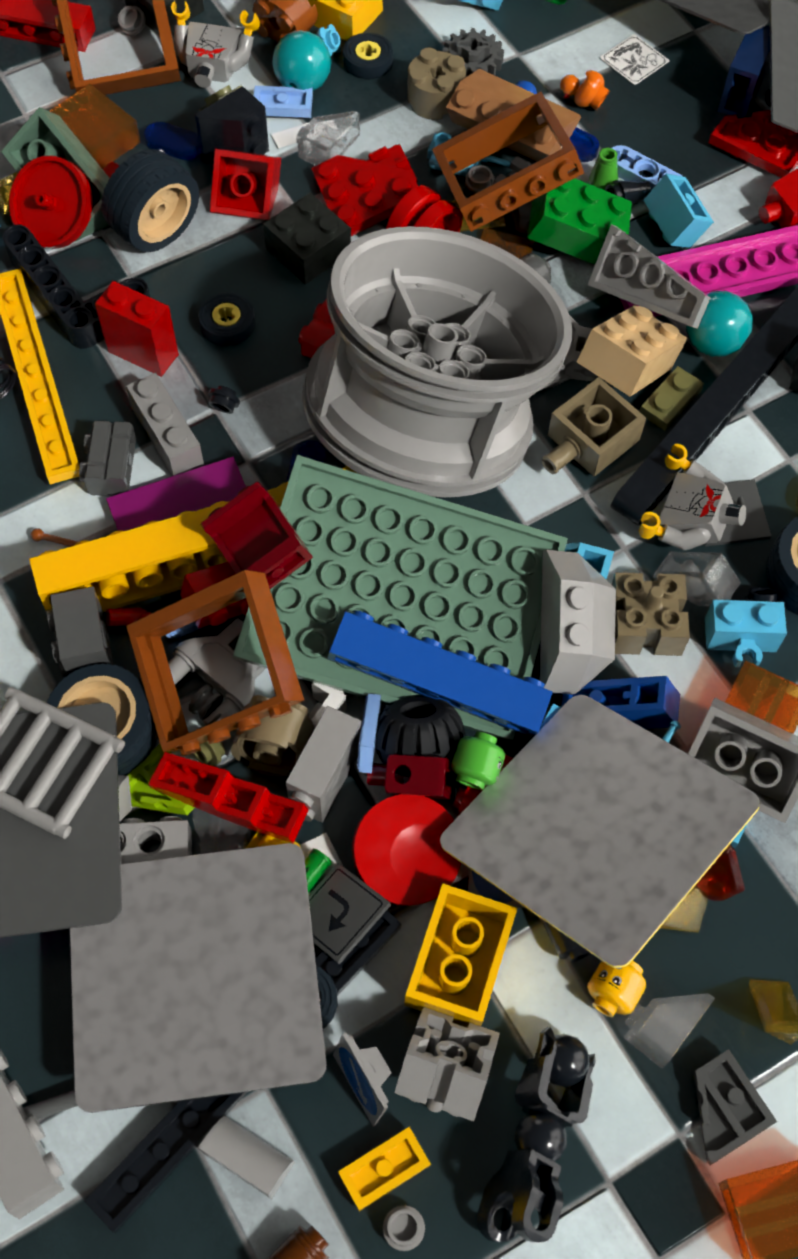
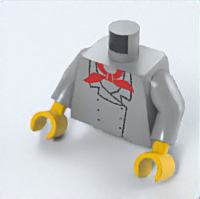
M173 1L171 10L177 20V25H174L175 50L181 63L187 66L188 75L194 78L195 83L202 88L209 87L212 81H229L233 72L241 69L250 60L254 41L252 32L256 31L260 26L259 17L254 13L253 20L247 23L248 12L243 10L240 14V22L244 26V32L240 28L191 21L189 26H187L186 20L190 17V9L187 2L185 1V11L177 13L176 2Z
M674 444L671 452L680 459H675L667 454L665 464L669 469L677 470L682 468L684 471L683 473L677 472L660 518L654 512H645L642 515L640 521L643 524L639 527V535L644 539H650L657 535L658 540L684 551L706 543H717L722 538L726 524L740 526L744 524L746 507L745 505L733 504L726 484L695 460L688 461L686 459V448L681 444Z

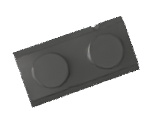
M94 421L91 434H85L84 451L87 454V461L80 463L79 477L81 482H85L89 494L98 496L110 494L114 496L129 491L136 445L134 428L130 422L111 423L110 421Z

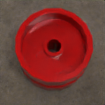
M420 185L404 195L396 205L388 220L386 229L415 226L438 228L459 233L463 214L455 205L449 201L442 200L440 195L428 186Z

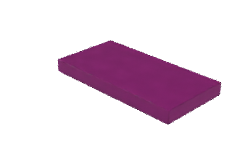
M233 456L108 497L106 500L117 530L127 531L141 527L150 521H162L176 517L185 511H197L210 507L216 502L231 501L246 485Z

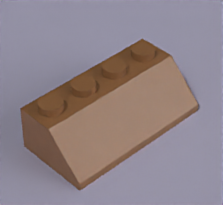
M478 69L460 81L446 109L453 123L470 129L533 96L534 93L482 69ZM547 100L570 139L581 119V115ZM548 125L506 147L536 162L561 150Z

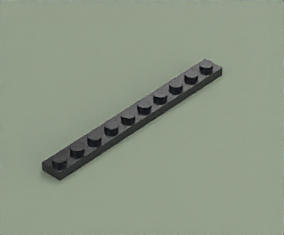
M388 911L380 917L340 964L324 951L315 959L316 966L321 967L331 976L337 989V996L401 929L402 924ZM247 1092L179 1101L84 1202L116 1234L203 1141L212 1127L223 1116H226Z

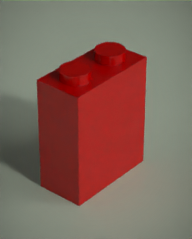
M113 280L95 303L108 352L162 377L179 355L169 306Z

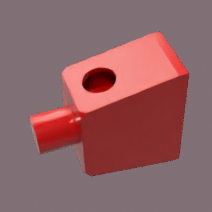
M798 168L771 185L765 205L759 208V217L764 224L776 220L782 228L798 225Z

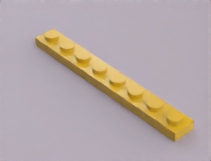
M21 268L0 273V314L49 484L79 477L80 465Z

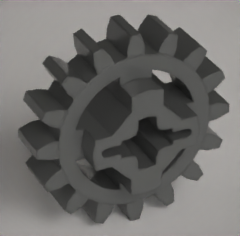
M471 28L469 33L461 29L459 36L452 33L450 40H445L444 48H442L443 52L458 55L464 59L466 77L478 69L496 75V70L500 71L504 58L502 42H495L496 35L494 34L486 36V30L484 29L480 33L476 32L475 28Z

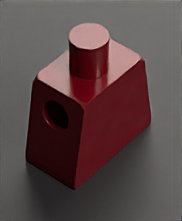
M388 755L387 764L373 763L372 774L367 773V784L385 786V793L393 796L407 794L425 796L433 800L454 801L456 775L450 768L452 761L447 758ZM401 765H406L407 770L411 771V777L406 783L403 782L404 776H400L396 770Z

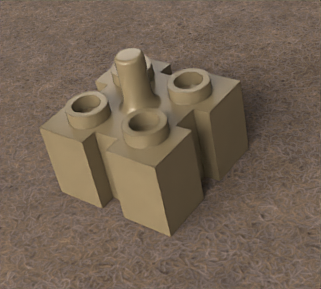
M615 572L611 584L616 589L615 654L640 655L643 647H653L654 655L682 656L690 638L688 612H682L687 601L685 574H657L655 581H644L643 573Z

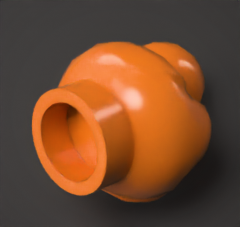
M593 70L585 73L586 79L581 85L579 79L574 75H566L562 78L560 88L564 93V99L574 95L576 105L581 108L590 106L597 110L610 92L604 86L603 76Z

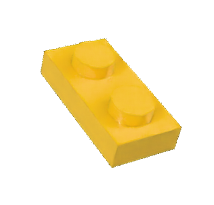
M408 1127L339 1170L338 1174L357 1209L361 1211L431 1166V1163L411 1128Z

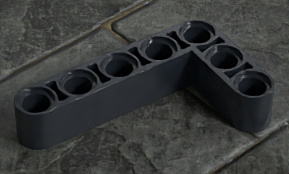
M12 225L5 229L2 238L11 263L16 269L21 268L25 282L71 344L77 348L86 349L105 340L95 305L104 291L83 301L26 226ZM129 278L120 282V284L150 297L148 285L143 279Z

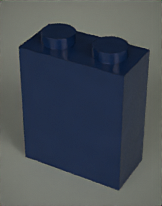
M766 25L750 34H745L730 65L718 112L730 116L736 115L739 119L747 117L770 62V26Z

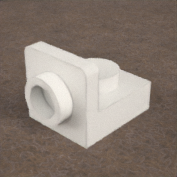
M318 683L311 684L313 698L319 701L309 715L315 729L327 705L343 713L346 712L347 706L346 695H344L343 691Z

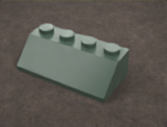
M39 107L2 149L1 153L17 173L28 162L41 156L63 158L74 163L83 171L92 190L93 208L90 221L85 231L77 239L79 240L109 226L101 211L102 195L109 177L62 118Z

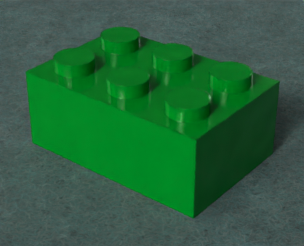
M574 178L532 200L527 238L595 265L611 224L619 227L629 235L632 201Z

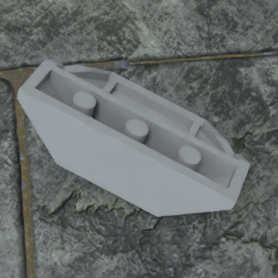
M543 550L540 681L545 684V689L553 691L555 694H576L615 660L616 589L579 553Z

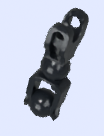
M551 1027L545 1028L540 1033L536 1054L528 1059L515 1092L516 1102L522 1107V1112L527 1114L521 1118L516 1127L515 1144L518 1150H509L507 1152L504 1164L485 1187L477 1213V1227L487 1240L492 1242L510 1241L516 1237L517 1233L529 1242H545L553 1236L564 1203L563 1193L559 1186V1175L562 1166L555 1161L561 1158L566 1149L567 1134L564 1127H572L573 1124L582 1123L587 1118L593 1088L590 1076L596 1059L595 1054H588L586 1046L577 1037L567 1034L554 1035ZM549 1081L552 1084L566 1087L558 1107L547 1095ZM499 1208H505L500 1229H497L494 1225V1214ZM534 1209L538 1212L540 1219L537 1229L533 1227L531 1221V1214Z

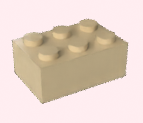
M634 305L591 330L577 363L631 397L672 369L687 337L679 333V329L670 323H663L655 318L647 308Z

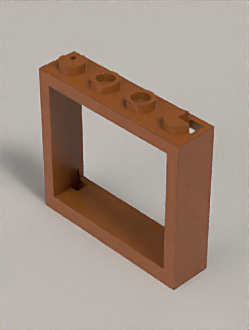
M51 0L52 5L58 6L59 15L55 16L58 33L64 34L65 43L60 44L65 62H70L71 71L66 72L70 90L76 89L79 99L181 81L164 0H152L166 65L84 80L68 0Z
M541 91L432 148L471 232L584 174L574 145ZM547 125L549 126L561 150L469 198H465L454 175L455 173Z
M243 570L126 626L163 752L180 751L181 756L196 753L201 750L200 744L209 741V744L225 741L231 738V731L238 728L239 731L256 728L261 725L260 719L269 715L270 718L287 715L292 712L291 706L305 701L265 573ZM246 598L276 696L189 733L161 637Z

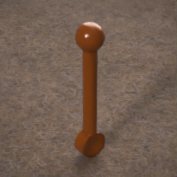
M40 528L33 529L31 532V538L36 542L46 540L70 547L78 543V541L46 534Z

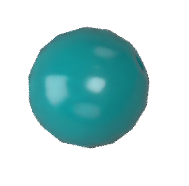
M298 30L285 35L277 43L273 52L272 66L276 79L282 86L295 87L300 90L312 88L315 91L323 86L329 76L331 57L327 45L320 37L309 31Z
M727 290L711 291L706 294L710 297L698 329L686 325V333L690 343L699 352L711 357H725L737 352L752 332L753 316L748 304L739 295Z

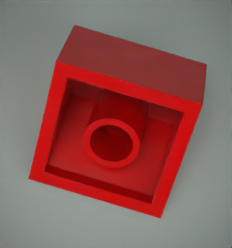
M215 149L210 212L269 220L279 187L282 157Z

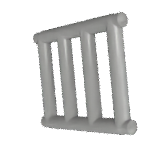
M9 687L4 696L7 701L0 710V738L20 707L36 714L37 717L0 772V808L53 835L66 839L71 833L72 828L69 826L71 820L113 753H120L122 751L125 741L23 691ZM52 722L67 729V734L25 799L21 801L5 793L50 723ZM82 737L100 745L57 815L53 817L37 809Z

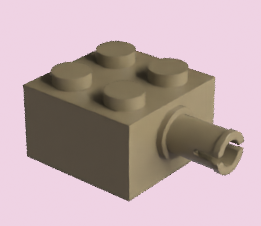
M598 377L552 412L548 436L558 446L542 457V464L549 473L554 475L575 459L595 477L640 441L646 417Z

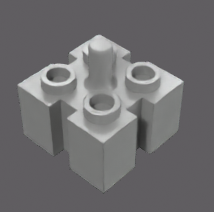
M423 1007L407 1049L394 1093L406 1097L413 1102L427 1103V1108L432 1112L438 1113L443 1110L453 1116L474 1121L487 1083L500 1033L469 1023L468 1028L452 1023L454 1017Z

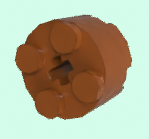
M256 0L253 5V14L256 13L260 20V26L256 31L262 37L268 36L277 42L293 31H309L318 19L316 5L314 4L311 7L308 0Z

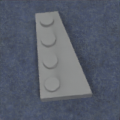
M611 224L587 285L698 329L710 297L619 227Z

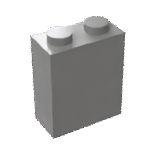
M328 705L286 780L288 799L304 803L309 810L304 820L311 822L313 819L321 823L324 822L358 757L361 720Z

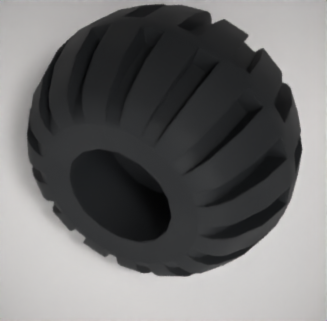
M424 696L406 697L390 703L382 710L378 718L375 749L383 764H387L388 755L442 757L452 761L458 742L465 736L461 717L452 705L441 699ZM401 765L396 769L400 776L411 777V771L407 770L406 765Z

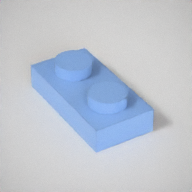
M255 86L254 97L265 106L266 116L311 118L312 88L300 90L295 87Z

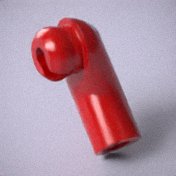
M142 608L107 609L105 614L107 626H127L152 613Z

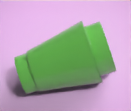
M604 148L600 151L589 175L591 185L605 190L607 185H610L614 180H618V155L614 149Z

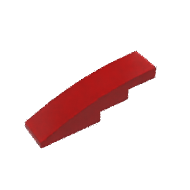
M164 752L148 783L150 788L185 804L292 844L309 810L304 803L271 794L265 786L235 778L228 770Z

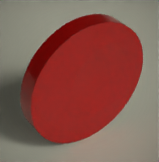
M41 156L28 162L15 177L9 196V210L14 225L26 226L43 248L59 249L70 245L82 235L90 221L93 208L92 190L87 177L74 163L57 156Z
M399 794L376 803L361 818L353 836L352 858L360 880L387 901L396 905H419L437 898L442 883L451 885L461 866V862L445 852L440 843L442 833L454 821L451 814L442 805L425 796Z

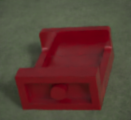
M259 482L243 488L234 499L223 507L212 511L208 518L200 524L203 530L212 537L235 574L243 570L265 573L270 589L313 558L272 495Z

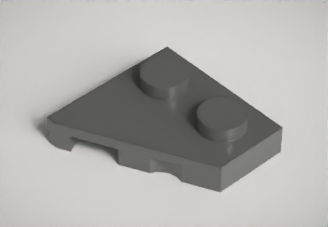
M729 1049L693 1072L705 1156L709 1166L777 1122Z

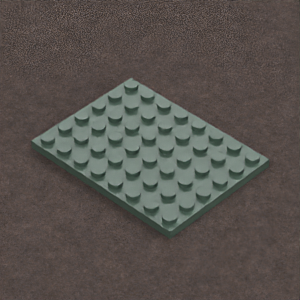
M297 455L280 508L313 558L270 589L297 678L329 686L366 698L368 693L381 695L380 703L386 705L396 700H402L401 698L422 696L327 659L345 611L353 614L354 610L371 615L374 618L373 622L387 627L388 624H394L403 627L408 631V636L421 640L422 637L434 639L442 644V649L455 653L456 650L470 653L477 658L476 662L488 667L490 664L504 666L511 671V676L522 680L524 677H531L541 641L543 550L565 551L568 538ZM248 607L233 658L267 668ZM455 708L462 719L464 728L484 732L509 742L514 740L516 731Z

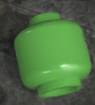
M476 731L474 737L464 736L460 739L450 765L451 771L457 775L455 779L457 782L477 790H484L485 786L496 783L505 759V752L496 745V737Z

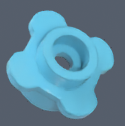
M330 24L327 25L326 29L323 27L319 28L316 35L325 42L330 56H332L333 52L336 54L340 53V36L335 27Z

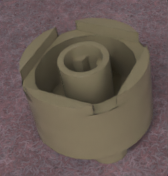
M428 47L422 49L420 55L411 61L408 68L407 99L408 103L410 102L412 105V110L417 115L426 119L440 120L443 119V115L449 114L446 106L460 81L466 78L464 59L461 56Z
M255 695L244 709L266 701L269 698ZM298 703L291 706L292 712L278 718H270L269 715L260 719L261 725L246 731H239L238 728L231 747L232 755L238 761H240L241 756L250 761L248 768L256 772L277 777L288 776L314 731V724L307 716L309 710L304 705Z

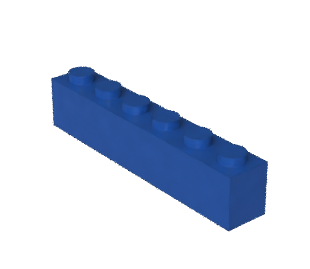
M354 610L353 614L345 611L327 659L422 696L444 700L456 709L523 735L533 737L539 733L553 691L544 688L545 684L542 681L531 677H524L523 680L511 676V671L504 666L490 664L488 667L476 662L477 658L470 653L456 650L455 653L442 649V644L434 639L422 637L421 640L408 636V631L398 625L388 624L385 627L373 622L374 618L367 613Z

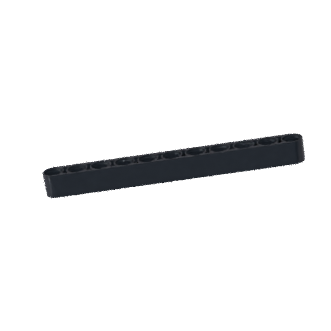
M798 287L620 488L612 500L610 506L612 509L640 526L642 524L640 521L642 515L645 512H653L670 492L677 472L683 473L684 471L682 468L677 470L669 469L665 464L667 454L675 459H680L671 452L672 446L674 444L683 445L687 450L686 459L690 462L692 460L696 461L798 343Z

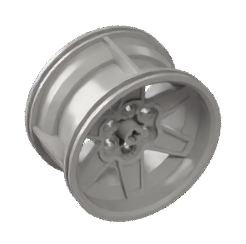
M394 227L371 232L351 242L338 255L333 265L327 289V307L334 325L335 334L314 353L308 365L303 385V408L313 432L329 452L357 473L429 496H469L487 491L505 482L521 465L532 439L534 424L529 398L546 387L558 375L571 345V319L562 299L547 280L516 256L486 241L462 233L430 227Z

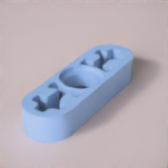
M618 145L612 148L618 155V177L625 181H647L652 190L657 185L658 179L660 181L666 173L682 176L627 146ZM646 170L651 172L653 176L643 177L638 172Z

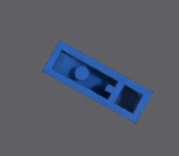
M667 676L593 680L576 694H563L561 707L570 698L577 695H585L644 729L670 728L671 722L678 721L680 693Z

